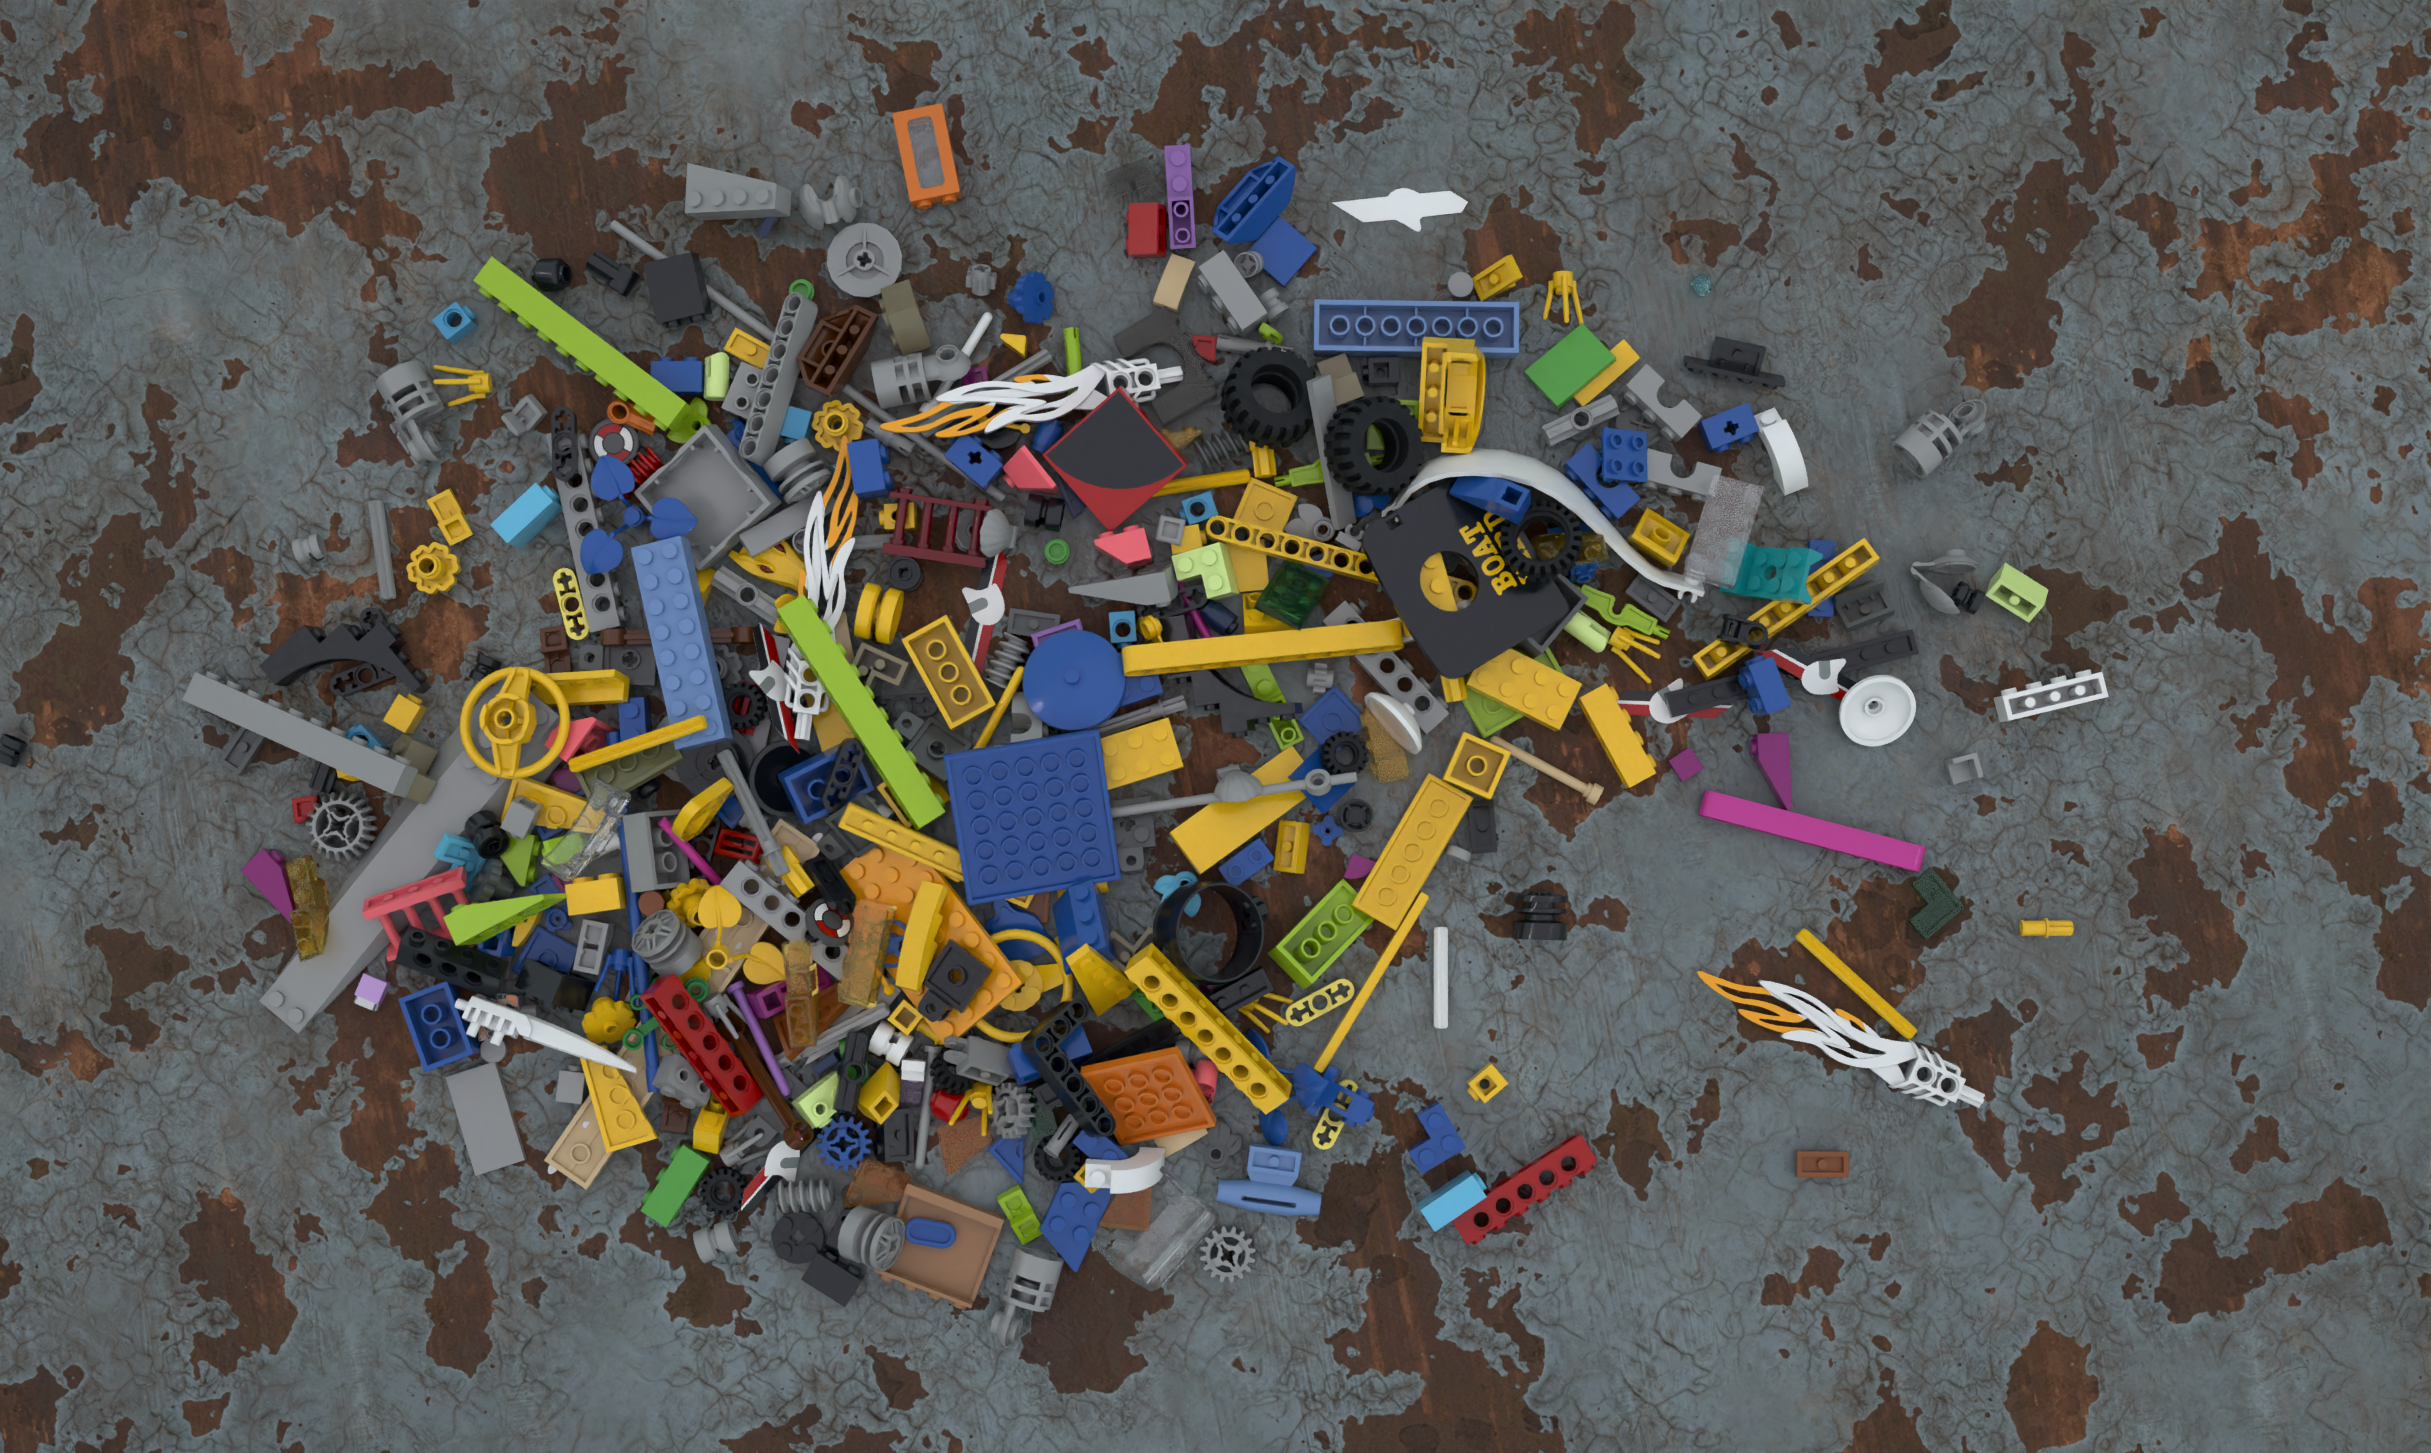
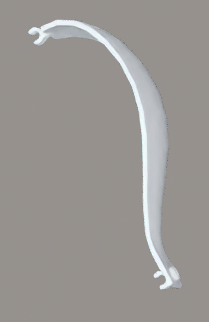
M1473 448L1470 454L1445 453L1425 462L1417 469L1418 474L1414 479H1410V484L1406 488L1401 489L1395 500L1382 510V517H1385L1388 511H1395L1402 507L1409 496L1421 487L1447 477L1484 476L1504 478L1532 486L1558 500L1578 515L1624 561L1644 577L1664 587L1678 590V599H1682L1683 593L1689 591L1692 593L1690 600L1694 603L1697 600V595L1703 597L1705 593L1702 580L1690 575L1684 576L1664 571L1650 564L1621 536L1583 491L1562 473L1535 458L1501 449Z

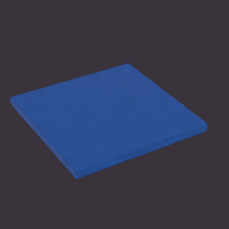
M1098 728L943 754L968 906L1067 889L1090 880L1097 884L1121 879Z

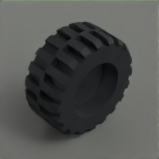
M1259 347L1257 351L1251 350L1247 352L1244 357H1240L1236 361L1221 390L1220 396L1222 400L1220 405L1221 410L1226 411L1223 416L1226 423L1233 425L1231 430L1236 435L1240 433L1243 436L1242 440L1247 443L1252 441L1259 448H1263L1264 445H1267L1268 449H1278L1280 445L1282 448L1291 446L1293 442H1298L1314 423L1306 381L1315 378L1316 372L1312 367L1308 368L1306 365L1307 361L1302 357H1295L1294 352L1290 350L1283 352L1280 347H1272L1271 350H1268V347ZM1258 383H1267L1278 387L1288 397L1291 411L1275 413L1263 408L1254 398L1251 386Z
M1376 396L1349 401L1333 414L1335 420H1329L1326 428L1329 432L1324 435V443H1326L1324 457L1328 458L1329 463L1326 465L1329 472H1334V480L1338 484L1343 483V489L1353 492L1358 496L1394 494L1399 492L1400 489L1406 488L1411 482L1410 479L1416 477L1418 474L1417 466H1421L1423 457H1421V451H1424V443L1421 442L1423 433L1422 429H1418L1417 424L1419 422L1415 415H1410L1411 410L1405 404L1401 405L1399 400L1388 398L1387 396ZM1370 424H1373L1380 431L1385 446L1383 460L1377 469L1369 464L1363 450L1364 435Z

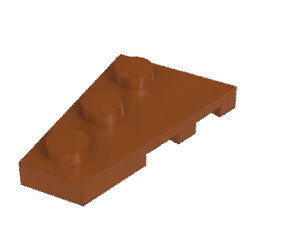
M840 981L773 1018L786 1058L790 1062L851 1006L846 989Z

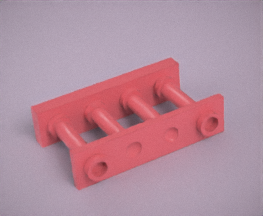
M464 866L364 900L362 914L366 921L373 918L379 919L391 941V944L388 945L386 956L388 962L396 959L399 944L402 940L388 914L399 909L403 910L411 926L426 931L413 905L423 901L428 902L441 927L427 932L453 940L443 918L447 914L438 896L453 893L458 905L462 903L470 905L462 889L466 887L467 872Z

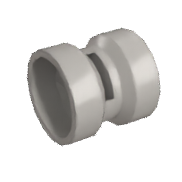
M1249 250L1237 255L1234 265L1242 277L1248 278L1262 271L1264 259L1259 252Z
M1275 287L1258 297L1268 312L1267 321L1269 323L1274 322L1290 309L1286 302L1281 301V299L1278 300L1279 292Z
M805 529L797 531L792 539L793 547L802 556H804ZM813 531L810 532V556H812Z
M319 533L309 535L308 539L298 538L292 540V550L299 564L307 563L313 557L321 559L327 556L326 545Z

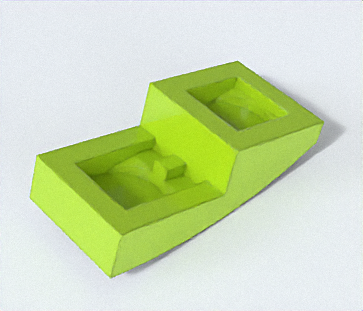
M1019 1184L996 1196L998 1203L1008 1217L1011 1227L1022 1245L1042 1235L1039 1230L1041 1222Z

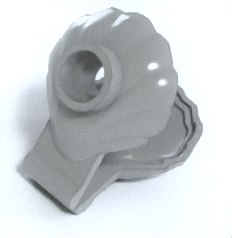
M839 175L834 183V194L828 201L818 199L813 188L808 183L801 186L797 198L798 210L806 223L819 231L823 229L824 222L831 224L838 222L842 218L845 222L851 223L857 214V208L862 207L863 196L859 187H854L847 177Z
M965 508L958 515L955 543L964 552L970 548L971 534L969 528L973 526L975 509ZM999 509L985 511L983 524L980 529V551L987 557L999 554L1005 547L1015 549L1018 527L1010 525L1006 516Z
M1953 549L1945 551L1944 557L1937 558L1929 563L1914 562L1911 567V574L1913 579L1920 581V591L1934 609L1945 614H1958L1960 611L1954 604L1955 602L1939 587L1923 577L1919 571L1956 575L1975 571L1979 564L1967 557L1965 550Z
M1238 764L1216 769L1218 783L1215 787L1214 796L1220 801L1243 802L1256 797L1257 794L1259 795L1262 792L1261 781L1257 777L1241 771Z

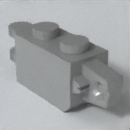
M956 1036L945 1037L944 1046L953 1050H948L944 1053V1060L957 1065L956 1074L994 1086L1000 1085L1007 1078L1015 1079L1007 1059L1008 1050L1011 1048L1000 1043L983 1040L977 1036H969L967 1039Z

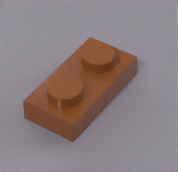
M1795 1150V1176L1849 1178V1152L1843 1150Z

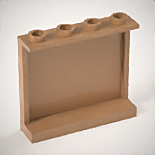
M910 1180L905 1188L896 1217L904 1222V1226L914 1217L949 1222L955 1228L956 1239L950 1247L941 1249L913 1244L905 1237L902 1250L892 1267L886 1271L875 1269L874 1272L879 1273L878 1277L885 1281L893 1282L895 1279L903 1282V1287L909 1290H924L928 1292L927 1296L935 1300L941 1301L942 1298L952 1301L951 1305L963 1310L966 1307L972 1308L1006 1216Z

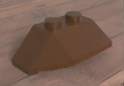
M855 304L850 306L849 309L836 312L820 320L797 357V363L807 388L828 398L845 388L868 350L878 320L877 314Z

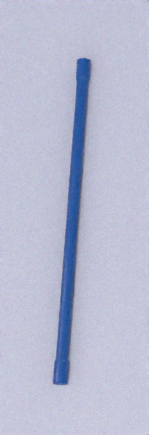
M620 731L605 733L607 746L621 742ZM627 794L615 800L632 944V937L642 923V916L638 906L639 892L632 893L623 824V816L629 815ZM632 948L637 993L643 994L650 987L647 962L636 954ZM638 998L640 1006L643 1003V1001L640 998ZM643 1008L639 1010L641 1025L653 1017L649 1009ZM654 1029L644 1036L643 1043L648 1093L660 1091L659 1088L652 1085L659 1068Z

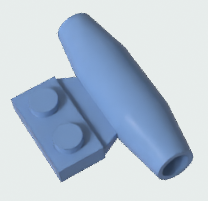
M1250 1143L1247 1172L1250 1179L1219 1180L1216 1201L1249 1211L1284 1216L1319 1215L1322 1194L1293 1185L1299 1175L1302 1150Z

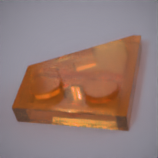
M981 1116L958 1121L952 1126L944 1124L936 1127L947 1176L953 1174L993 1140L988 1117L986 1136L981 1135Z
M863 1157L843 1200V1204L846 1207L901 1201L911 1176Z
M1153 1186L1137 1192L1117 1194L1101 1219L1099 1227L1149 1231Z

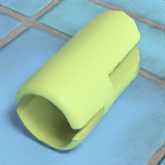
M719 352L705 358L703 397L710 401H724L730 386L729 357L726 353Z
M1580 609L1563 628L1596 653H1600L1605 649L1611 637L1610 631Z

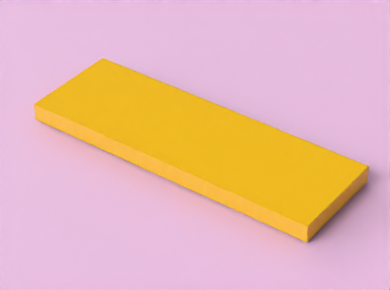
M1290 746L1251 775L1257 777L1262 785L1289 782L1291 780L1288 776L1304 760L1295 748ZM1299 790L1253 797L1243 802L1211 803L1172 830L1169 835L1198 874L1201 875L1307 797Z
M1428 773L1351 905L1397 931L1474 800L1473 797Z

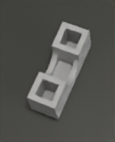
M1646 364L1621 389L1624 393L1623 396L1627 402L1633 406L1637 405L1643 411L1642 415L1646 420L1651 423L1655 422L1661 428L1660 431L1665 438L1678 442L1700 420L1702 415L1685 399L1673 408L1662 406L1657 399V391L1665 380Z
M1647 449L1648 482H1640L1642 487L1651 490H1657V487L1667 489L1666 493L1673 496L1689 495L1692 496L1691 500L1700 503H1706L1707 500L1710 501L1715 497L1722 468L1697 461L1692 466L1689 477L1679 478L1671 471V454Z
M1015 692L1012 698L1013 728H1026L1028 731L1022 734H1011V743L1048 737L1049 726L1038 719L1026 701L1024 692Z

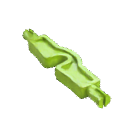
M1364 453L1371 466L1380 465L1384 454L1370 456L1369 453ZM1320 458L1312 465L1290 469L1287 475L1273 477L1276 488L1291 484L1292 488L1324 483Z
M1573 584L1588 597V600L1583 605L1597 611L1605 622L1614 626H1628L1646 636H1650L1653 633L1664 640L1668 638L1670 630L1657 625V619L1645 614L1633 605H1624L1620 614L1616 615L1612 612L1615 602L1613 595L1598 591L1585 584L1581 587Z

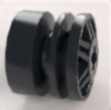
M1528 891L1513 895V901L1525 902V908H1513V912L1525 914L1524 920L1513 922V939L1567 940V923L1556 921V915L1566 914L1568 909L1556 908V902L1568 903V896L1545 891Z

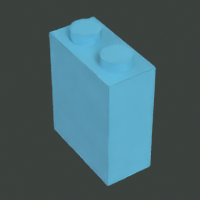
M534 483L490 526L507 544L522 549L563 511L560 496L553 488L551 489L547 485L543 487Z
M1467 1169L1416 1204L1434 1232H1436L1485 1199L1487 1196L1483 1191L1487 1187L1476 1172L1471 1174Z

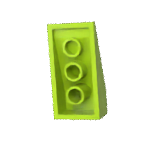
M1344 879L1337 883L1267 953L1303 990L1313 984L1375 920L1351 905L1358 893Z
M565 893L540 894L479 904L478 902L470 905L462 903L451 908L452 913L443 918L456 946L481 944L566 899L567 896Z

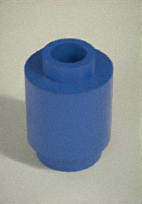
M1055 419L1040 422L1031 440L1033 442L1031 448L1044 454L1061 439L1065 431L1060 428L1062 423Z

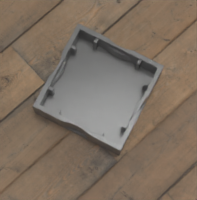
M717 424L704 425L678 450L670 462L659 468L634 492L651 514L652 507L658 500L672 497L685 504L689 511L698 519V524L682 537L689 539L694 564L699 571L712 568L740 542L738 537L741 533L758 525L782 503L748 461L741 457L737 448Z

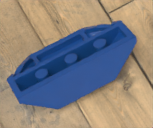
M1277 156L1272 161L1251 169L1216 207L1212 233L1229 245L1257 240L1290 203L1297 168L1282 157Z

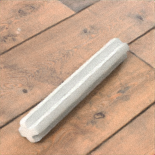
M1434 927V1027L1437 1029L1448 1027L1447 927Z

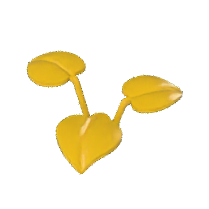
M714 885L705 892L699 903L698 918L705 928L718 927L715 945L711 947L707 957L701 958L700 954L695 964L684 974L678 976L682 983H686L692 977H701L707 981L711 975V968L719 970L724 968L727 962L733 963V961L747 958L743 964L744 974L750 981L757 984H770L787 979L788 966L782 952L768 942L755 943L751 948L750 954L742 953L730 956L729 948L721 944L723 927H733L738 923L742 914L741 904L734 895L721 885Z

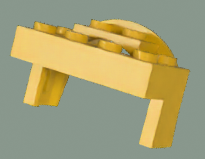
M1423 338L1418 429H1422L1423 433L1421 442L1441 443V452L1470 454L1478 438L1485 398L1486 363L1484 354L1475 346V339ZM1447 368H1448L1446 408H1445V405H1444V404H1445L1446 370H1447ZM1448 412H1453V413H1467V415H1466V416H1456V415H1450Z

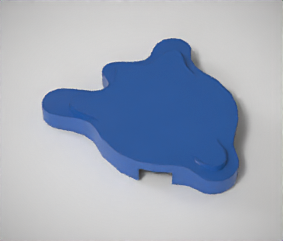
M1005 899L994 901L996 914L986 922L985 927L988 931L994 934L1009 929H1025L1037 932L1054 943L1053 938L1047 934L1039 921V917L1026 910H1019ZM1013 939L997 943V946L1004 955L1011 960L1026 961L1040 953L1048 952L1040 945L1027 940Z

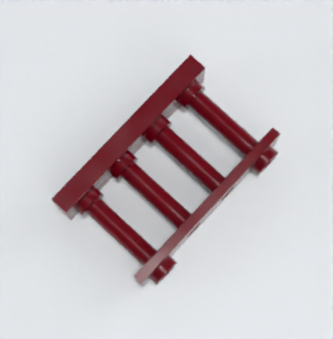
M897 487V492L890 491L889 497L899 499L893 538H890V542H883L882 553L980 568L986 567L988 557L981 556L980 529L983 524L985 511L995 508V506L989 505V500L974 498L973 503L916 495L912 494L913 489ZM909 499L924 502L919 542H916L915 546L905 545L906 540H904ZM934 503L949 505L944 546L941 545V550L932 549L929 543ZM960 507L975 509L970 548L966 550V554L956 552L957 548L954 547Z

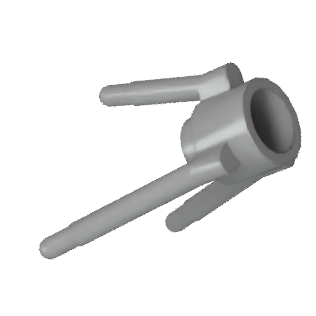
M720 991L709 995L702 1001L704 1005L701 1008L702 1012L712 1022V1016L715 1019L720 1017L733 1037L738 1039L739 1035L726 1016V1013L728 1012V1006L747 1024L741 1010L730 1001L726 993L722 995Z
M752 1117L733 1137L725 1141V1147L719 1150L721 1159L728 1167L735 1164L741 1166L747 1161L769 1154L773 1148L770 1147L744 1156L747 1154L746 1148L763 1137V1133H759L743 1144L737 1141L756 1117Z

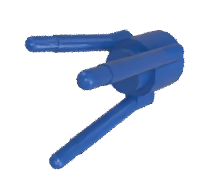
M612 949L611 955L606 954L605 964L594 991L598 992L611 965V971L617 972L613 1001L617 1002L622 973H626L627 968L630 998L633 994H636L634 960L631 951ZM636 998L633 1000V1004H634L635 1006H636Z

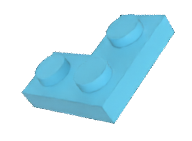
M446 832L433 853L437 860L453 863L450 870L464 866L467 872L466 887L462 889L468 892L473 885L475 875L478 871H481L487 860L479 856L473 842L469 838Z

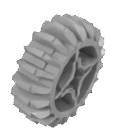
M342 791L340 795L333 792L330 794V799L327 796L321 797L322 804H313L317 812L308 813V816L313 818V821L305 823L306 826L312 827V831H308L306 835L314 837L310 842L311 846L319 845L317 853L323 854L326 852L325 857L327 859H332L335 856L336 861H342L344 857L346 860H352L353 854L356 856L362 855L361 848H370V845L366 842L367 840L374 841L376 839L370 832L378 829L377 826H371V822L377 820V817L368 815L372 812L373 808L371 806L364 807L366 800H358L357 794L352 793L349 796L348 792ZM346 805L355 813L344 816L342 812H338L336 807ZM328 817L329 825L324 830L325 819ZM339 822H346L345 827H343L345 828L344 831H337L339 829L338 826H340ZM359 823V832L356 836L354 828ZM339 836L342 841H346L347 846L337 847L328 839Z

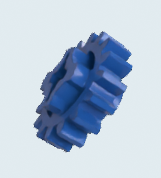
M841 1115L839 1122L833 1117L830 1122L831 1126L826 1125L822 1127L825 1133L817 1134V1137L822 1142L818 1143L816 1148H822L823 1150L819 1154V1158L826 1156L827 1161L825 1165L828 1166L834 1163L835 1171L840 1166H843L844 1171L848 1172L850 1165L857 1169L859 1167L858 1160L863 1163L868 1160L864 1153L872 1152V1149L867 1147V1144L872 1143L873 1139L866 1136L871 1130L870 1128L863 1130L864 1121L855 1123V1116L853 1115L848 1121L845 1115ZM838 1127L837 1136L833 1139H828L830 1133ZM850 1127L853 1128L859 1134V1136H855L853 1133H851ZM843 1137H845L846 1141L854 1142L846 1147V1149H844L843 1145L836 1144ZM861 1147L858 1155L851 1159L852 1150ZM830 1150H834L839 1155V1159L833 1156Z

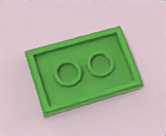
M1582 323L1527 368L1524 373L1546 398L1559 409L1616 361V357Z

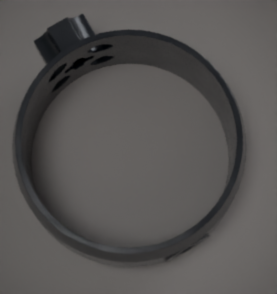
M1217 880L1191 882L1171 892L1159 906L1153 923V942L1160 952L1191 983L1199 985L1225 984L1243 976L1257 961L1264 941L1263 922L1268 920L1267 913L1269 912L1266 904L1259 896L1250 897L1244 890L1230 883ZM1205 888L1215 891L1228 903L1237 925V941L1230 960L1218 973L1210 977L1201 975L1191 967L1184 957L1179 941V923L1183 910L1190 899Z

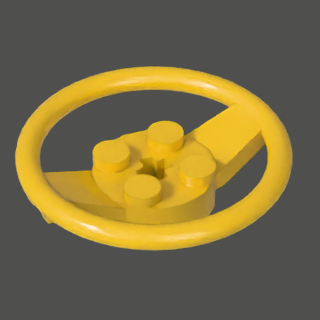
M507 667L484 677L467 696L460 716L461 740L470 759L486 773L504 779L529 777L548 767L562 751L570 729L569 706L560 687L546 674L528 667ZM507 678L499 694L495 695L496 697L491 699L488 704L483 705L479 715L480 728L491 741L494 765L482 757L473 743L470 729L471 715L482 693L494 683ZM533 679L545 686L553 695L559 710V730L552 747L540 760L529 766L519 768L521 745L530 742L537 725L535 706L528 702ZM511 714L512 720L508 725L505 723V718H510Z
M1009 929L990 935L996 944L1013 939L1034 942L1045 948L1057 962L1055 964L1034 966L1028 961L1011 960L1010 963L1024 979L1025 986L1021 988V992H1016L1015 990L999 1004L1002 1008L1012 1011H1024L1034 1006L1041 998L1043 992L1063 984V993L1060 1003L1072 1000L1073 976L1072 974H1065L1061 950L1050 939L1037 932L1025 929ZM983 1018L975 1024L977 1028L988 1036L1009 1043L1022 1042L1024 1037L1030 1032H1006L993 1027Z

